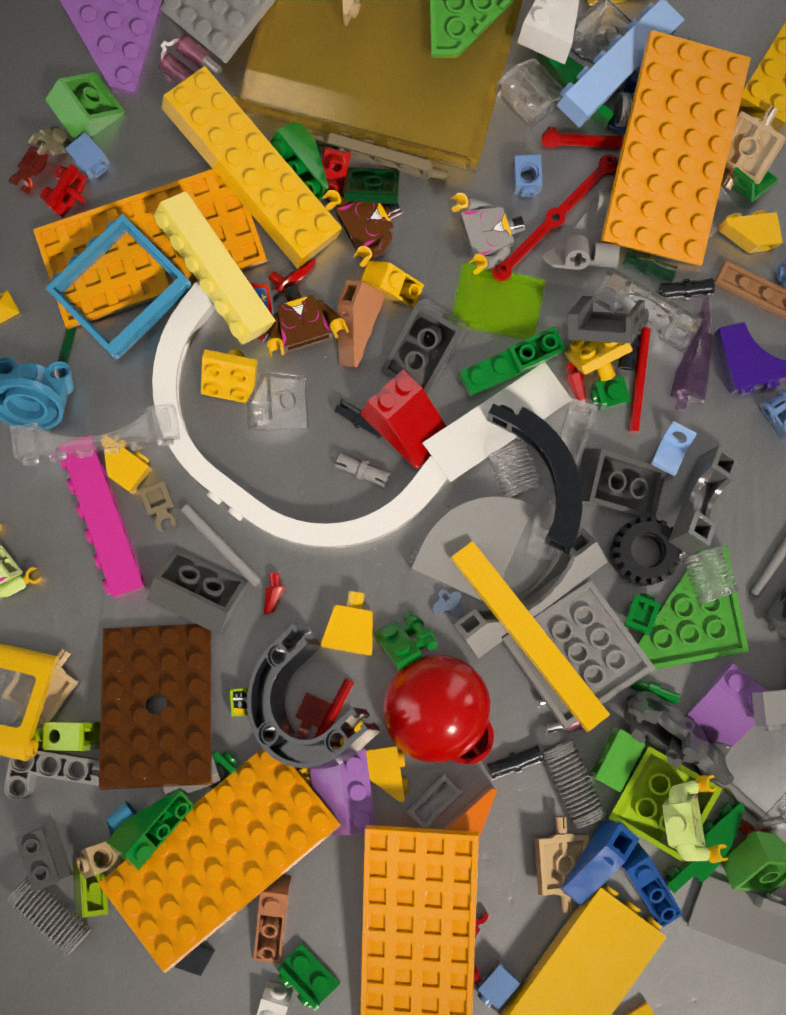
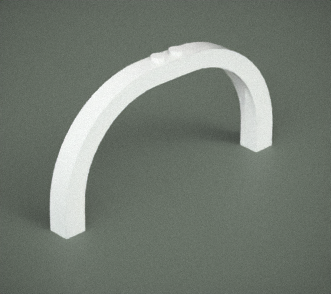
M198 280L195 282L171 314L162 332L154 360L152 385L156 415L162 433L182 466L209 491L206 495L218 505L221 502L228 505L230 509L227 512L237 520L241 521L242 518H245L262 531L278 539L296 545L326 549L347 548L383 538L409 523L426 508L448 480L431 456L408 486L391 502L367 516L351 521L329 524L299 521L271 510L210 464L198 451L186 429L179 395L180 375L187 351L200 328L215 311V305L209 296L202 291Z

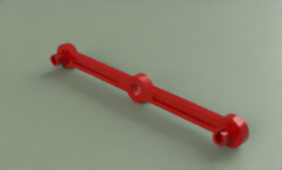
M549 126L542 134V144L547 148L568 145L622 149L625 134L623 136L560 133L554 126H552V129Z
M611 154L603 155L599 160L598 168L558 208L555 207L548 210L545 221L505 262H501L492 269L494 280L501 283L508 281L511 277L512 269L551 229L560 228L565 222V215L605 175H611L617 170L618 160L615 156ZM558 215L560 219L554 221L551 216Z

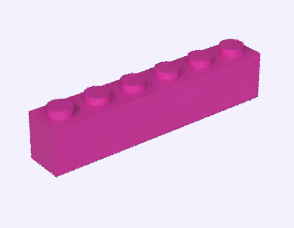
M87 435L60 445L61 454H58V458L62 468L68 470L70 478L67 479V484L71 493H76L79 503L76 504V509L80 519L85 518L88 527L84 529L89 544H94L97 553L93 554L97 568L103 569L106 579H103L102 583L107 595L111 594L113 598L118 599L147 588L95 439Z

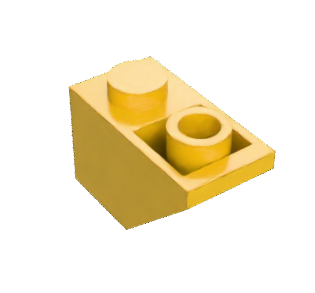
M759 210L748 216H742V213H734L726 216V219L718 226L719 232L748 253L774 250L783 243L777 212L767 213V210Z
M368 261L361 281L384 293L385 299L413 309L424 287V284L390 262Z
M105 434L102 440L107 476L131 494H134L152 471L147 465L149 459L138 451L134 455L125 449L128 444L115 435L111 439Z
M397 745L367 749L369 779L399 802L405 801L404 795L409 794L407 778L401 777L400 767H405L403 751H398Z

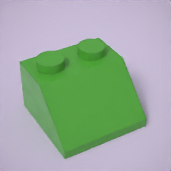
M96 71L59 78L45 98L48 105L74 140L84 132L89 137L96 135L125 114L123 107Z
M612 728L588 776L621 793L633 775L631 772L635 764L638 765L644 756L646 743L638 742L622 729Z
M762 831L750 833L744 842L732 848L729 854L724 857L728 858V860L721 862L732 890L772 894L786 883V843L773 833Z

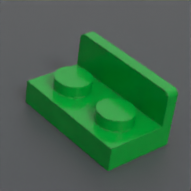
M303 942L277 968V971L280 973L278 975L280 981L287 988L292 986L299 993L297 995L299 1001L306 1008L311 1006L315 1011L340 985V981Z

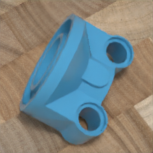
M0 358V420L15 428L29 431H45L56 427L63 419L68 395L74 389L70 366L62 361L53 362L48 367L35 363L17 365L16 360L13 358Z

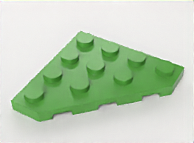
M430 0L431 58H458L514 0Z
M727 546L705 549L697 553L660 608L651 634H643L637 644L655 669L749 652Z

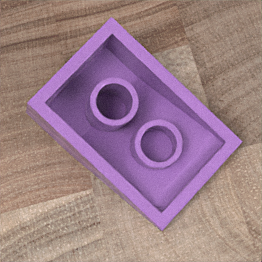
M727 663L685 715L702 728L710 744L718 741L733 747L755 724L751 693L767 690L736 664Z

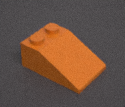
M488 785L443 827V830L479 832L480 837L497 790Z

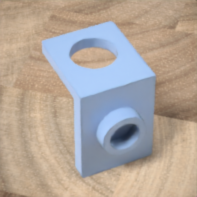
M673 421L661 439L651 465L675 476L686 450L697 433ZM681 432L685 434L687 439L678 440L672 433Z

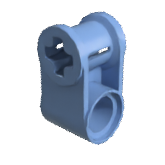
M782 389L779 391V395L770 401L761 402L760 408L780 438L786 442V390Z

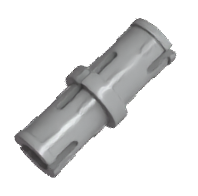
M344 452L339 454L336 461L338 463L335 464V468L354 474L359 480L366 479L382 487L386 486L389 480L388 476L391 474V471L369 464V460L364 459L362 461Z

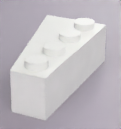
M535 0L523 22L517 43L565 64L572 46L579 0Z

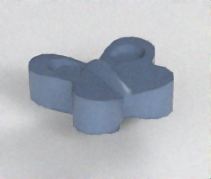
M444 589L438 592L439 600L432 607L433 613L438 615L449 611L455 617H461L463 615V608L459 602L462 596L459 591L448 593Z

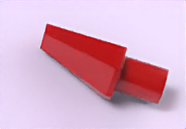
M570 362L565 365L568 374L566 379L581 406L586 403L583 373L579 372L576 366Z
M279 573L269 574L270 587L265 588L263 615L274 613L286 586L280 584Z

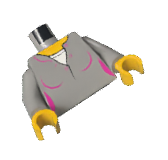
M461 192L450 197V200H455L458 205L451 208L452 211L458 212L463 210L460 215V222L472 257L468 263H473L474 266L477 265L473 273L477 275L482 270L498 266L510 254L514 244L512 234L525 231L522 216L507 219L503 207L467 198Z

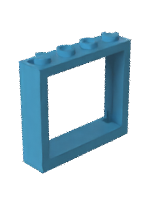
M123 214L113 222L110 221L106 226V230L100 236L93 237L87 243V248L80 255H74L68 261V267L61 273L54 274L52 276L54 279L45 287L116 361L185 296L192 287L191 282ZM128 233L175 281L116 338L109 342L62 294L122 236Z

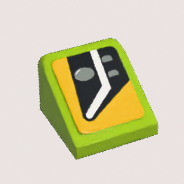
M248 688L230 689L231 716L248 715Z

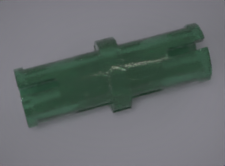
M631 249L627 250L622 265L643 271L644 275L649 276L652 274L671 283L678 269V266L657 260L656 256L651 255L648 257Z

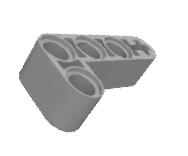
M38 749L35 757L30 758V763L25 768L19 763L18 759L9 758L4 792L9 799H25L33 793L37 776L99 786V774L91 775L93 770H99V759ZM49 757H53L57 761V768L54 772L46 768V760ZM76 761L81 762L84 766V773L81 776H76L72 771V766ZM17 780H21L25 785V791L22 795L17 794L14 790V784Z

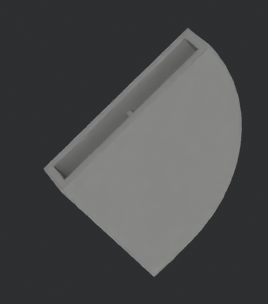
M494 496L477 498L455 507L432 527L421 548L414 549L409 563L413 564L411 570L485 603L450 558L473 541L503 578L534 505L519 499Z

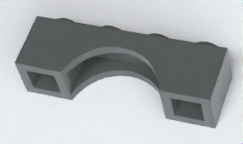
M718 445L699 456L669 539L670 543L688 555L710 547L717 524L710 520L711 509L722 490L733 481L740 461L739 458L722 446Z

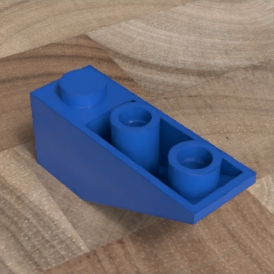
M603 820L560 889L578 905L582 906L626 862L639 838L621 822Z
M637 842L621 868L653 919L663 928L682 916L683 913L650 856Z

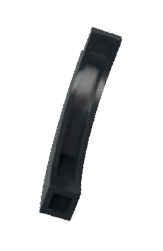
M493 403L488 412L487 421L516 435L529 444L547 467L555 491V514L544 543L569 555L577 537L583 509L581 480L573 456L557 432L532 411L522 406L519 414L516 415L508 406H498Z

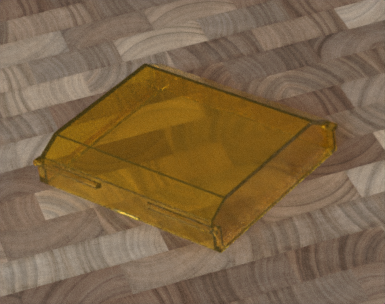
M276 0L259 21L239 95L234 94L233 100L245 113L287 124L293 122L300 123L306 129L325 134L343 132L349 134L355 140H371L380 147L402 150V153L408 155H422L432 162L476 173L523 0H514L458 58H431L430 0H360L361 7L355 19H350L347 26L343 22L342 0Z

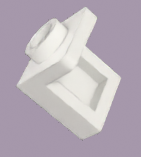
M268 981L257 1015H286L293 989Z

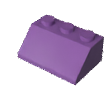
M364 747L352 758L340 765L326 769H310L312 790L341 825L331 835L365 833L366 825H375L367 755Z

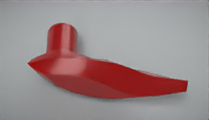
M314 259L299 269L291 271L284 278L273 271L268 279L277 286L276 291H284L285 288L299 283L315 265L316 260Z

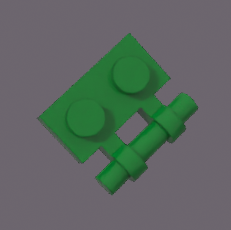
M411 611L404 614L406 621L404 625L400 626L395 620L373 633L376 642L399 671L422 659L420 650L425 647L429 650H434L438 645L432 631L425 628L423 620ZM416 633L417 637L411 640L410 636Z

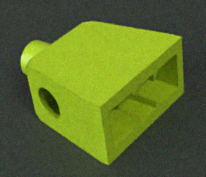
M44 722L43 727H37L34 734L35 740L38 741V744H43L44 750L87 751L100 749V722Z

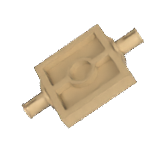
M769 104L761 119L752 117L743 111L740 112L736 119L726 161V168L729 172L721 185L731 190L733 186V169L736 167L755 181L756 184H760L786 142V136L777 132L771 125L779 111L777 108Z
M61 648L57 654L59 656L58 663L38 721L42 725H44V722L53 721L79 683L78 680L67 674L62 667L71 655L64 648ZM17 673L2 695V698L10 702L18 711L9 724L10 727L18 728L23 722L36 682V678L33 676Z
M560 816L555 817L557 834L534 839L538 895L556 894L561 896V912L569 913L574 912L572 899L560 888L587 847L589 834L568 833L567 817Z

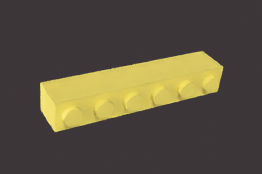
M187 191L161 201L153 215L158 227L163 229L172 247L183 258L187 269L194 274L200 283L202 291L209 296L215 305L217 313L227 322L233 336L238 338L243 345L267 333L276 320Z

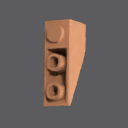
M346 280L337 304V314L345 320L349 333H346V330L338 331L339 364L341 366L358 367L385 297L384 293L364 281Z
M282 875L260 893L254 961L281 963L292 877L290 875Z

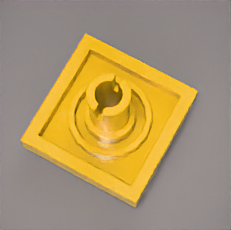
M574 340L566 347L567 350L564 351V354L584 375L597 370L599 380L608 381L615 376L611 362L633 350L630 343Z
M205 349L202 356L201 394L253 404L256 391L258 360L244 357V353L238 349H231L228 354Z

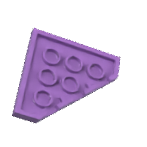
M59 0L110 89L136 96L161 13L160 7L163 5L164 0Z

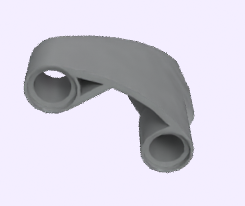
M599 191L598 196L594 197L592 204L576 226L559 244L545 253L542 259L554 268L581 270L588 265L617 268L620 245L600 241L611 192Z

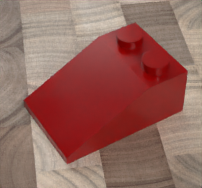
M404 369L370 398L360 413L416 470L431 456L423 442L447 427L423 388Z

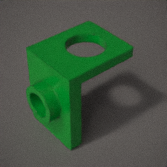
M738 167L733 169V188L751 203L777 183V178L769 171L766 172L760 184H756Z
M217 750L213 754L216 765L221 766L224 770L222 782L238 769L235 765L238 761L227 750L224 753L221 750ZM219 783L214 784V785H211L210 787L213 789V788L216 787Z

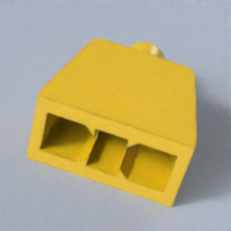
M349 591L347 605L334 606L321 641L322 647L372 656L373 611L362 609L364 593Z

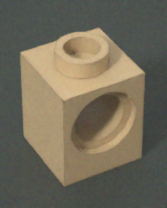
M106 841L76 852L77 868L83 874L84 879L114 869L123 863V859L115 853ZM94 853L99 854L102 862L100 866L94 862Z

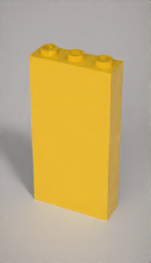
M605 883L582 906L578 905L500 1015H612L666 939V936L660 931L662 926L650 916L646 920L639 916L640 909L627 900L624 904L616 898L619 893Z

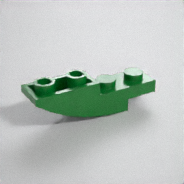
M554 326L508 347L507 350L461 370L458 376L469 397H472L524 374L567 349Z
M728 801L718 810L719 816L713 821L707 820L702 825L707 848L720 844L726 845L727 848L720 849V854L723 858L731 848L742 821L744 805L738 801L733 803ZM709 860L685 861L680 866L676 864L666 872L665 876L667 878L664 882L668 889L675 894L693 876L703 883L721 862L711 863Z

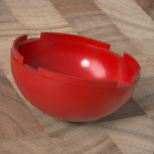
M430 654L422 656V659L394 675L385 692L383 718L389 736L405 754L424 762L443 763L461 757L479 742L489 723L491 701L483 678L471 665L454 656Z

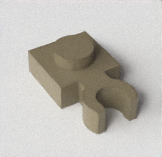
M57 126L44 128L39 133H33L28 141L29 144H36L40 147L37 150L39 155H44L48 150L53 156L67 153L65 148L72 143L67 138V134Z
M165 481L139 490L148 516L157 515L155 526L160 532L164 531L162 527L164 519H170L172 526H177L176 518L167 510L175 506Z

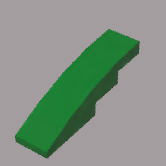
M537 52L547 71L562 90L570 82L575 85L579 81L576 77L583 70L584 66L568 56L565 64H562ZM602 105L590 118L606 130L615 112Z

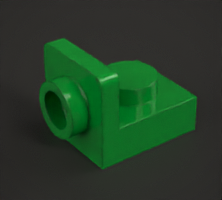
M624 376L608 381L597 380L592 385L593 389H590L593 405L597 404L598 410L631 402Z
M635 594L630 600L631 605L624 626L650 635L661 603L655 602V597L649 594Z

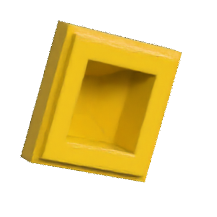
M8 290L0 293L1 324L20 313Z

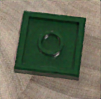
M349 167L346 176L344 201L397 204L400 170Z

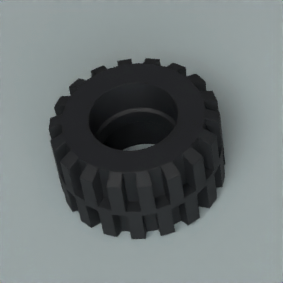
M645 516L639 517L625 524L613 537L614 541L610 547L612 550L610 557L611 561L615 563L614 569L621 573L620 576L624 580L628 579L629 583L634 585H653L666 580L676 571V566L681 562L679 556L682 554V550L669 542L673 527L669 528L666 525L668 522L664 520L659 521L657 517L652 516L649 518ZM648 536L657 542L660 548V558L654 566L643 567L634 560L631 546L637 537Z

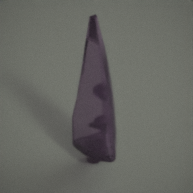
M708 297L704 298L693 335L675 373L670 396L678 399L675 409L679 411H686L688 402L695 404H704L712 344L711 312Z

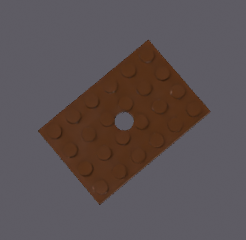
M198 624L103 628L99 754L100 790L212 785V631ZM153 695H162L167 700V706L159 714H152L146 709V702Z

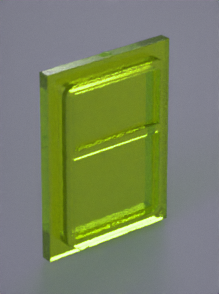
M463 263L453 315L470 325L469 329L523 340L534 336L536 326L538 325V316L546 280L512 273L508 281L501 283L492 277V269L482 270L479 274L475 275L473 271L477 266Z

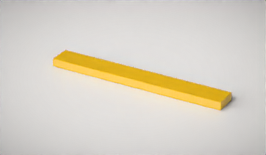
M472 541L450 558L584 730L589 732L610 715L609 712L476 544Z

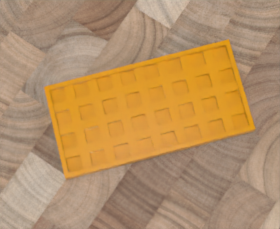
M654 30L648 33L600 239L601 242L617 244L624 248L702 266L751 57Z
M213 169L33 229L51 281L54 279L52 277L54 274L61 273L68 267L67 263L74 255H80L87 248V243L93 237L100 236L106 230V226L110 221L113 222L123 214L193 286L197 281L196 277L187 269L185 261L178 251L172 247L169 238L163 229L158 227L153 216L161 201L187 191L240 270L265 263L267 259L250 212ZM126 233L62 295L91 322L155 300L175 280ZM57 301L65 327L69 329L81 325Z
M262 748L242 764L234 774H230L197 801L191 811L139 870L124 861L102 879L98 885L161 970L166 973L341 825L294 767L275 760Z
M366 825L360 1015H472L479 832Z

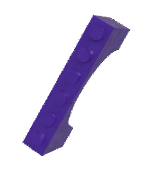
M745 322L721 327L714 333L730 394L738 392L739 396L754 393V388L764 386L765 390L781 386L780 382L786 381V360L774 357L763 350L750 335Z

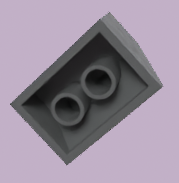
M176 546L154 576L147 600L220 635L229 621L248 580Z

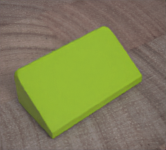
M94 859V862L100 866L102 860ZM73 861L75 915L85 918L109 914L108 897L98 885L106 877V871L84 879L83 874L77 868L76 861Z

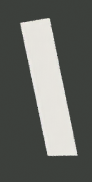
M543 363L424 441L423 444L449 481L452 482L517 438L516 435L487 421L488 412L493 403L498 406H508L516 415L519 414L523 406L540 418L545 419L572 399L548 365Z

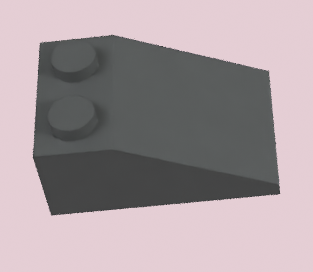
M427 298L417 302L381 371L394 378L404 369L428 395L456 352L470 325Z
M584 448L579 468L583 503L636 517H656L666 472L649 463L604 449Z

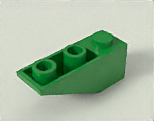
M297 120L277 129L270 143L321 202L322 196L325 195L329 186L316 140L304 125Z
M177 789L126 819L106 843L120 858L139 870L191 811L194 804L180 789Z

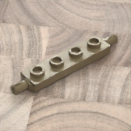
M313 132L311 134L318 146L330 147L339 151H350L351 158L400 170L401 172L429 179L432 177L446 182L448 170L433 167L431 161L427 160V157L416 153L408 155L402 153V150L392 146L387 148L380 147L374 141L367 139L362 141L355 140L349 134L338 132L337 134L330 133L327 137Z

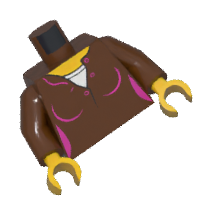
M329 190L322 196V199L327 198L331 201L325 206L327 210H332L335 206L338 207L336 208V217L356 250L353 257L359 256L360 259L363 258L360 263L361 267H364L369 260L384 255L393 239L394 226L391 220L402 214L398 203L382 206L381 203L344 201V193H338L335 190Z
M293 285L284 289L287 302L278 305V312L273 315L276 321L268 332V353L272 357L274 350H280L281 355H284L286 352L331 339L333 335L335 338H339L337 334L339 330H346V333H349L345 320L340 318L337 312L323 300H316L314 295L302 297L299 285Z

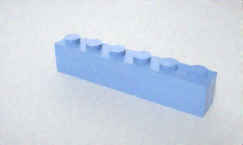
M659 0L655 5L651 2L641 12L643 17L640 20L633 19L625 28L627 33L624 36L618 34L609 44L611 49L608 52L603 49L592 61L595 65L591 69L586 66L577 75L576 78L579 81L575 85L570 82L560 92L562 99L557 104V107L579 128L641 66L648 33L654 30L672 35L685 20L666 0Z

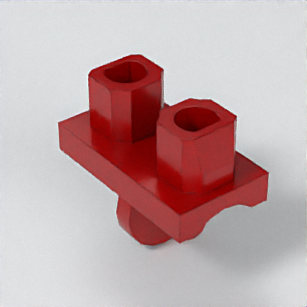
M330 147L324 148L322 165L329 186L327 192L335 190L338 193H342L351 157L350 151H339Z
M71 164L68 168L59 166L54 173V178L58 181L55 188L46 187L40 194V198L45 201V204L62 218L67 210L73 207L75 202L84 204L86 201L81 193L88 179L78 171L77 167Z

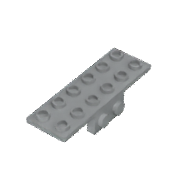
M709 876L701 883L687 923L689 928L786 965V905L782 904L783 898L767 893V896L764 897L753 892L732 890L730 883Z

